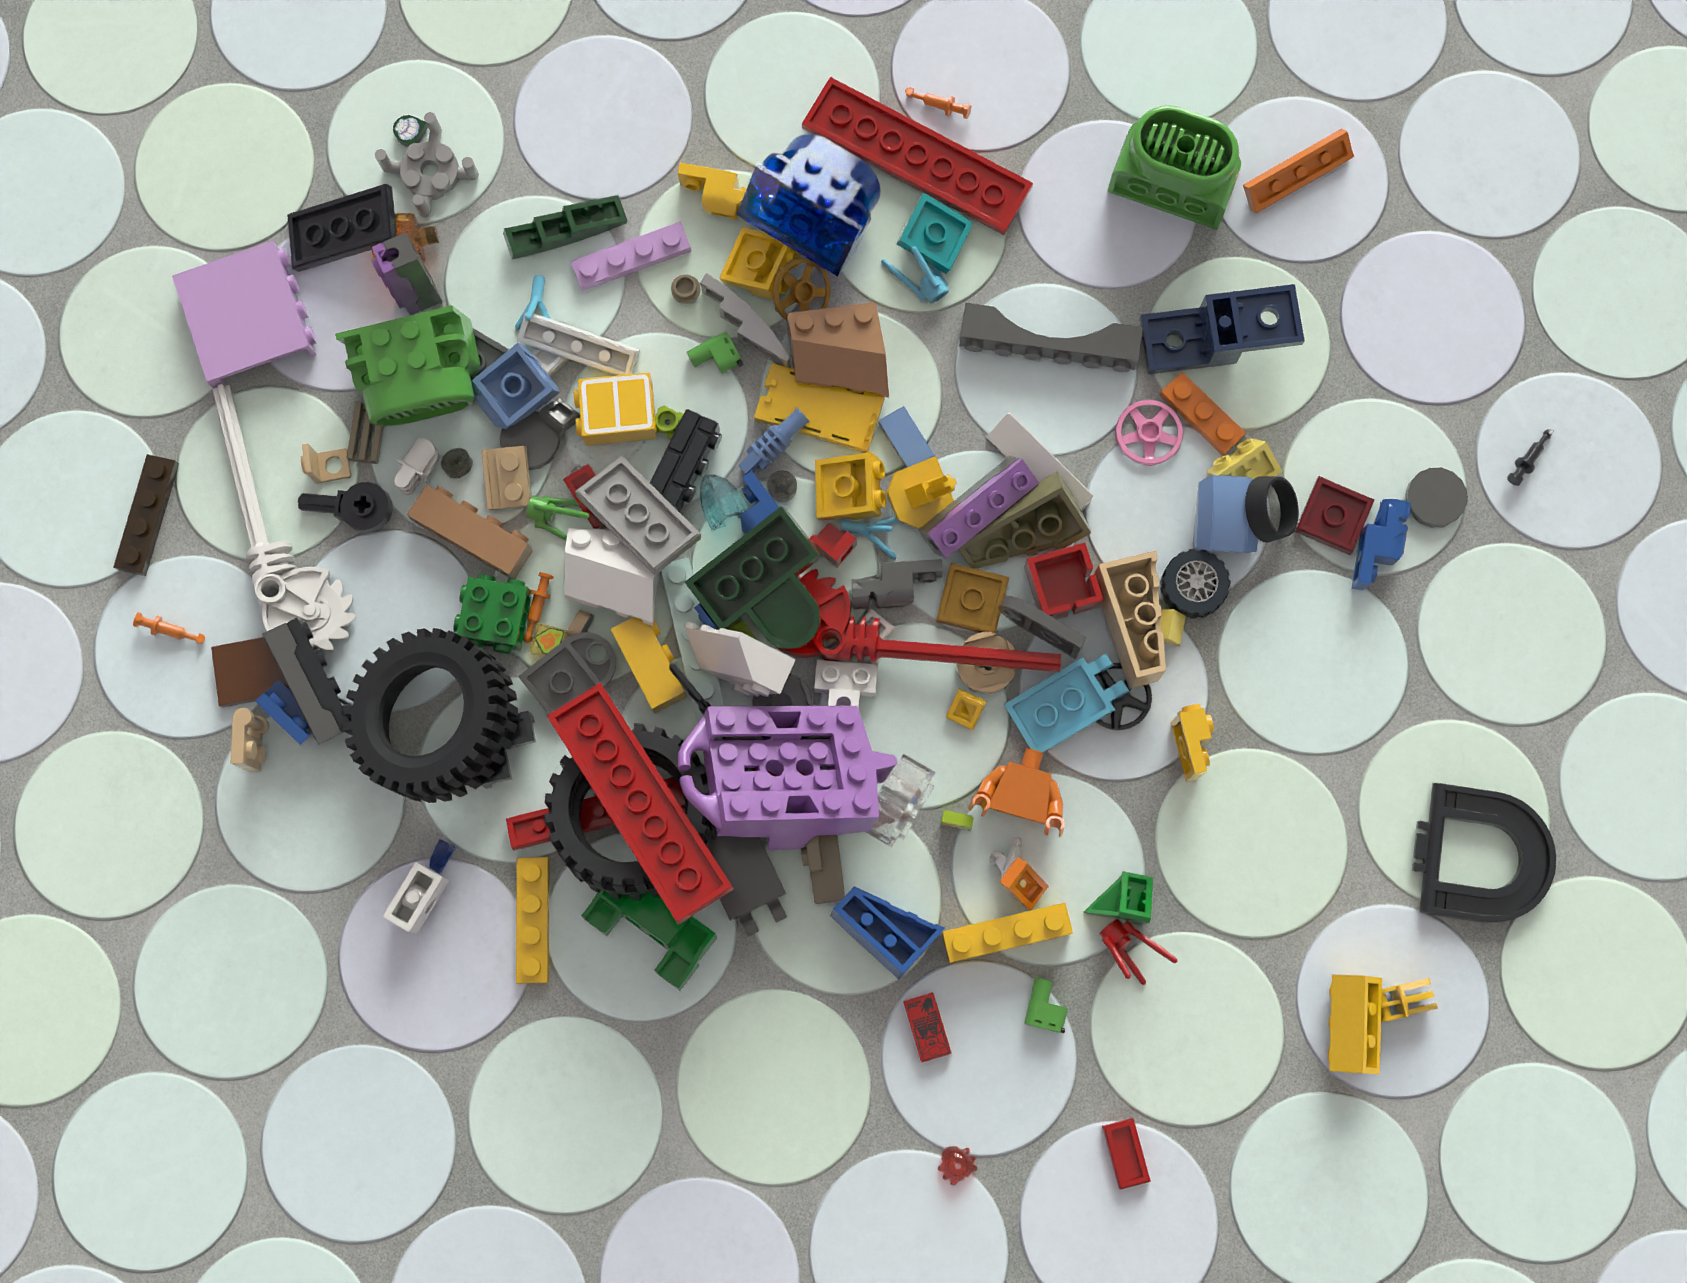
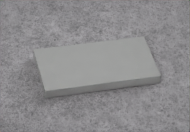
M623 456L575 491L577 498L654 575L701 540V533Z

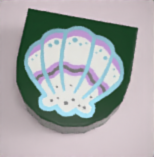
M411 115L401 116L393 125V133L397 141L406 147L413 143H420L428 129L425 121Z

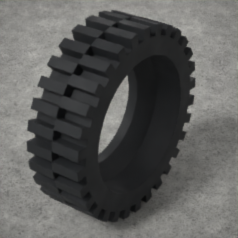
M425 628L417 629V636L409 631L401 634L403 643L392 638L386 642L390 650L385 651L379 647L373 652L377 658L374 663L366 659L362 664V667L367 670L364 677L358 674L355 675L352 682L358 684L359 687L357 691L348 690L346 698L353 701V705L344 706L343 715L351 718V722L343 723V732L352 736L345 739L347 748L355 751L350 756L353 762L361 765L358 769L363 774L369 776V779L374 783L418 802L423 800L428 803H436L437 799L443 802L451 801L452 794L458 797L468 794L466 785L475 790L483 785L478 777L483 775L490 778L495 773L489 767L494 761L501 765L505 760V757L501 756L499 752L502 747L510 750L513 741L506 738L507 732L516 733L517 724L509 720L510 717L518 716V707L509 703L517 700L516 691L509 688V686L513 685L510 676L503 673L506 671L503 665L496 661L494 656L467 638L461 637L455 632L449 630L445 632L438 628H433L432 632ZM432 668L444 669L455 677L463 694V714L457 730L442 747L431 753L411 756L398 752L391 745L389 737L390 716L398 696L414 678Z

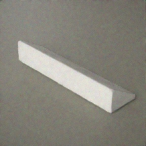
M527 312L524 314L517 342L614 375L632 373L640 349L534 313L531 320L526 321L525 316Z
M1010 412L986 436L1006 458L1013 456L1023 459L1038 482L1058 471L1072 492L1080 510L1091 502L1093 498L1092 493Z

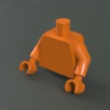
M1030 748L1025 749L1021 765L1008 762L1007 766H998L982 780L976 795L968 807L971 811L974 805H980L983 808L982 817L986 815L988 809H993L1045 824L1044 834L1047 836L1049 828L1055 827L1059 830V837H1061L1065 826L1062 819L1063 800L1058 783L1051 779L1050 773L1039 770L1043 752Z

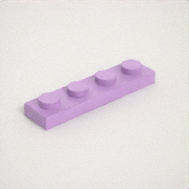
M680 221L571 261L581 290L585 291L692 251Z

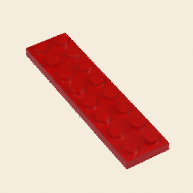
M832 77L828 79L802 122V129L1002 235L1006 234L1033 187V182Z
M601 682L547 715V718L678 925L734 890Z

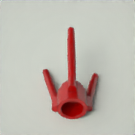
M1115 919L1099 933L1103 943L1110 950L1125 978H1131V974L1127 969L1128 966L1142 985L1146 984V980L1124 949L1132 942V939L1129 937L1130 934L1172 963H1177L1178 961L1175 956L1134 928L1129 920L1122 924L1119 919Z

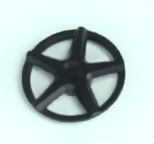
M1113 663L1114 666L1109 668L1122 669L1121 663ZM1107 670L1096 675H1099L1106 689L1116 684ZM1125 679V680H1124V683H1125V685L1127 686L1128 690L1131 691V689H1129L1128 684H1127V681H1126V679ZM1143 685L1146 692V703L1133 697L1128 692L1111 702L1115 708V711L1111 713V724L1101 719L1096 723L1111 730H1126L1139 724L1151 708L1152 692L1150 685ZM1127 706L1142 711L1137 719L1128 724L1121 725L1124 707Z

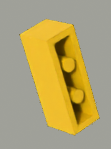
M632 617L611 628L654 713L687 697L683 686L669 670L670 662L675 659L667 644L660 645L656 636L661 634L655 621L653 626L644 624L642 619Z
M1332 974V983L1329 989L1331 997V1015L1328 1022L1330 1029L1329 1071L1380 1075L1382 978Z

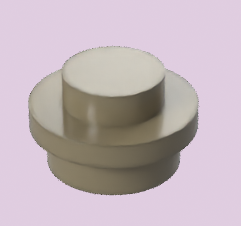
M680 275L672 282L671 293L679 303H692L700 295V284L691 275Z

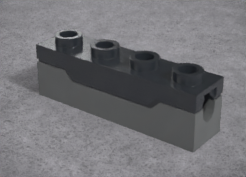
M294 618L288 621V623L262 633L317 744L319 745L344 733L343 723L351 722V718L343 715L344 706H348V704L341 705L337 695L342 692L334 676L327 677L323 667L327 666V662L321 650L314 651L309 640L314 637L306 621L300 623L298 618Z

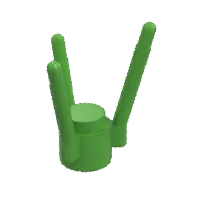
M545 495L543 498L532 496L527 507V519L535 520V527L545 529L565 541L567 540V534L548 524L547 521L552 522L556 513L588 519L590 516L585 512L557 507V505L579 506L575 499L552 498Z

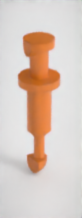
M911 87L905 90L908 97L923 100L925 105L944 110L947 116H950L953 111L962 114L963 118L968 119L971 113L972 106L970 104H957L953 96L946 99L929 93L925 95L915 93L914 88Z
M539 572L538 576L541 579L537 591L531 590L530 592L534 597L527 617L529 621L526 634L523 635L525 643L532 641V631L534 625L540 620L545 599H550L551 595L546 594L549 580L554 578L550 574Z
M137 612L133 620L134 627H139L140 625L150 628V633L153 636L161 633L180 640L185 637L200 644L205 641L203 634L199 633L196 636L187 633L185 628L163 622L161 616H156L154 620L142 617V613Z

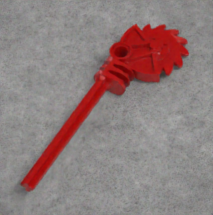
M818 569L810 570L801 578L800 575L798 576L820 608L821 624L816 636L809 643L799 648L786 649L778 647L781 652L799 658L821 656L826 661H851L853 656L857 655L858 662H862L865 656H870L871 663H876L880 658H894L1060 672L1062 655L884 640L880 637V618H875L872 625L866 624V617H863L861 624H855V617L852 616L851 602L845 586L842 585L837 589L831 588L835 585L836 579L833 577L817 579L819 575ZM829 639L840 641L837 648L833 650L825 649L824 644Z

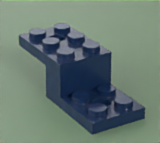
M1295 284L1205 295L1199 308L1141 314L1139 318L1140 325L1143 327L1142 338L1148 375L1236 364L1242 352L1303 345L1305 341ZM1263 312H1271L1276 316L1277 322L1272 325L1266 324L1262 321L1261 314ZM1172 334L1177 335L1181 338L1182 345L1171 347L1167 344L1166 337Z

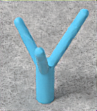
M541 275L533 277L531 299L515 325L516 330L520 329L526 312L525 320H531L536 306L539 307L543 317L551 319L542 301L545 277Z
M896 517L870 524L842 520L841 532L848 531L853 534L865 535L891 559L897 558L893 551L871 533L891 532L892 527L888 525L899 523Z

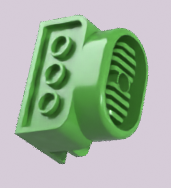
M1165 105L1153 108L1142 115L1138 122L1130 127L1114 167L1107 192L1217 230L1241 168L1237 139L1225 124L1213 118L1177 106Z
M453 305L335 334L336 340L345 344L348 357L345 361L346 368L351 371L355 388L363 393L368 420L374 425L395 426L438 417L463 410L472 405L475 400L471 379L479 372L480 360L471 319Z

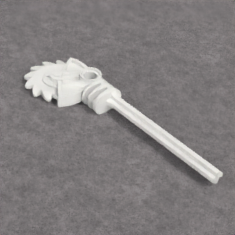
M217 385V388H212L251 546L250 550L246 552L248 560L252 561L249 569L251 572H254L252 575L254 592L262 607V620L266 632L279 625L288 623V621L294 618H298L300 623L306 621L314 638L309 640L312 647L315 646L324 651H333V645L330 640H343L349 637L348 632L342 628L351 624L356 618L354 613H346L353 602V596L346 595L342 597L343 590L340 579L335 580L331 586L329 585L328 580L331 576L329 570L320 567L297 568L295 565H291L295 561V557L288 554L292 551V544L290 542L280 541L269 544L230 385ZM269 588L279 589L278 594L274 597L264 596L265 591Z

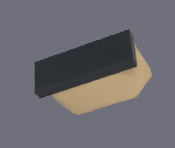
M580 609L569 626L567 635L571 636L576 633L587 632L595 618L594 615Z

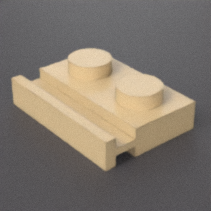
M527 446L481 450L487 510L528 506L532 493Z

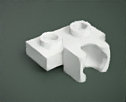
M817 660L814 693L829 694L828 706L845 704L848 706H858L859 709L860 696L875 697L878 665Z

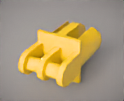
M1426 978L1382 988L1381 1022L1438 1009L1437 1003L1408 1009V1003L1435 997L1433 990L1405 996L1404 993L1405 990L1430 985V979ZM1391 991L1394 1000L1387 1001L1385 992ZM1395 1005L1397 1014L1391 1015L1389 1006Z

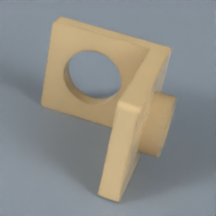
M302 444V470L316 484L351 478L350 463L346 458L348 451L346 448L316 453L309 444ZM334 457L340 458L343 463L342 469L337 473L328 472L326 469L328 460Z

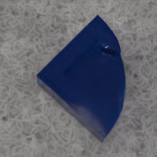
M439 839L432 853L429 868L439 874L440 872L442 873L455 850V846Z

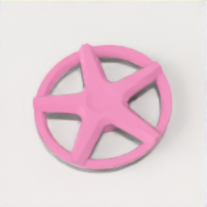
M1142 400L1133 403L1122 412L1116 425V442L1122 452L1131 460L1147 466L1169 460L1178 451L1183 439L1182 423L1176 412L1168 405L1155 400ZM1155 405L1162 409L1153 419H1146L1137 407ZM1129 413L1137 425V430L1122 436V423ZM1169 413L1176 422L1178 437L1162 431L1161 426ZM1142 442L1145 458L1133 454L1125 444ZM1157 442L1174 445L1169 453L1154 459L1155 444Z

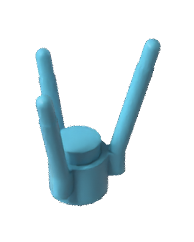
M915 246L911 250L926 275L919 282L922 286L921 288L917 287L886 259L881 261L892 274L918 296L921 302L927 299L930 304H933L949 292L947 288L948 283L941 271L932 266L934 271L932 273Z

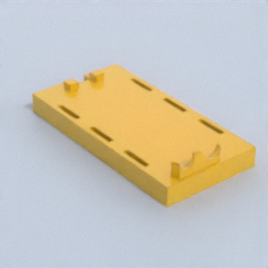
M771 363L764 384L765 388L769 389L766 397L760 396L754 421L771 426L775 424L779 426L782 422L776 421V419L784 421L798 408L810 422L797 433L864 453L869 451L885 397L878 396V393L851 392L849 388L837 386L826 388L796 383L794 369ZM804 428H808V429H811V430H815V431H818V432H820V433L813 432V431H810V430H807V429H804ZM832 436L849 440V442H848V441H845V440L838 439V438H834V437H832Z

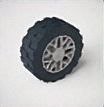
M1189 549V551H1183L1176 557H1173L1165 568L1160 581L1162 582L1160 590L1163 593L1164 602L1170 606V609H1174L1190 617V619H1196V617L1204 618L1210 613L1213 614L1229 594L1228 589L1231 586L1230 574L1228 569L1226 570L1222 559L1219 560L1216 557L1217 555L1206 552L1207 550Z

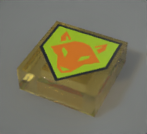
M537 623L529 652L544 657L566 639L567 630Z

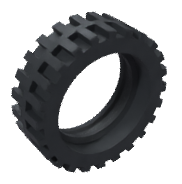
M634 723V730L632 732L654 765L664 769L673 776L680 787V778L682 776H692L694 786L698 792L703 795H710L706 768L701 763L696 752L691 755L690 769L685 771L678 769V752L684 742L683 739L677 735L670 738L667 736L665 729L655 726L653 732H649L644 724ZM564 755L559 762L563 770L560 775L552 773L549 782L553 787L552 794H545L544 801L549 809V814H544L545 824L551 833L548 836L560 858L580 882H586L591 890L597 893L603 890L611 898L620 899L621 894H626L632 900H642V893L651 892L653 897L660 896L638 861L619 862L611 860L598 853L588 843L581 827L580 810L581 804L591 786L573 757L570 759ZM683 794L685 814L711 852L709 842L711 839L716 840V827Z

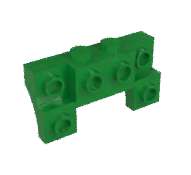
M601 890L581 915L585 921L605 936L609 935L623 917L668 950L654 971L679 991H681L698 969L699 961L717 939L715 932L693 916L678 925L660 896L653 897L651 892L642 893V900H632L626 894H621L620 899L611 898L606 891Z

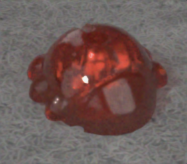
M949 1146L941 1154L940 1160L942 1162L937 1169L940 1172H944L942 1178L944 1180L950 1179L952 1186L965 1180L972 1172L978 1169L973 1164L976 1160L975 1156L969 1155V1148L960 1149L958 1146ZM956 1163L961 1164L959 1169L955 1168Z

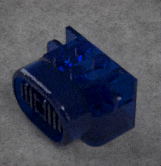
M804 134L794 138L782 154L771 153L766 157L762 165L758 163L755 166L736 215L838 277L856 252L871 221V212L880 199V183L875 172L862 159L823 136Z

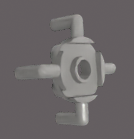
M428 112L424 116V120L430 130L429 140L409 145L401 162L390 161L383 149H378L375 152V158L384 172L401 175L405 186L414 194L412 202L422 217H427L430 214L432 200L443 197L444 193L450 189L453 190L459 179L476 180L479 176L472 158H463V167H459L451 148L440 143L442 129L435 114L432 112ZM428 165L437 166V172L432 176L423 175V170Z

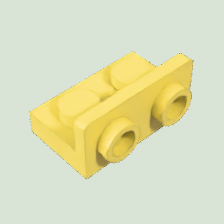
M1250 438L1241 442L1237 446V450L1232 454L1215 460L1213 467L1206 472L1209 477L1212 475L1250 477L1253 480L1259 476H1277L1283 471L1267 442Z

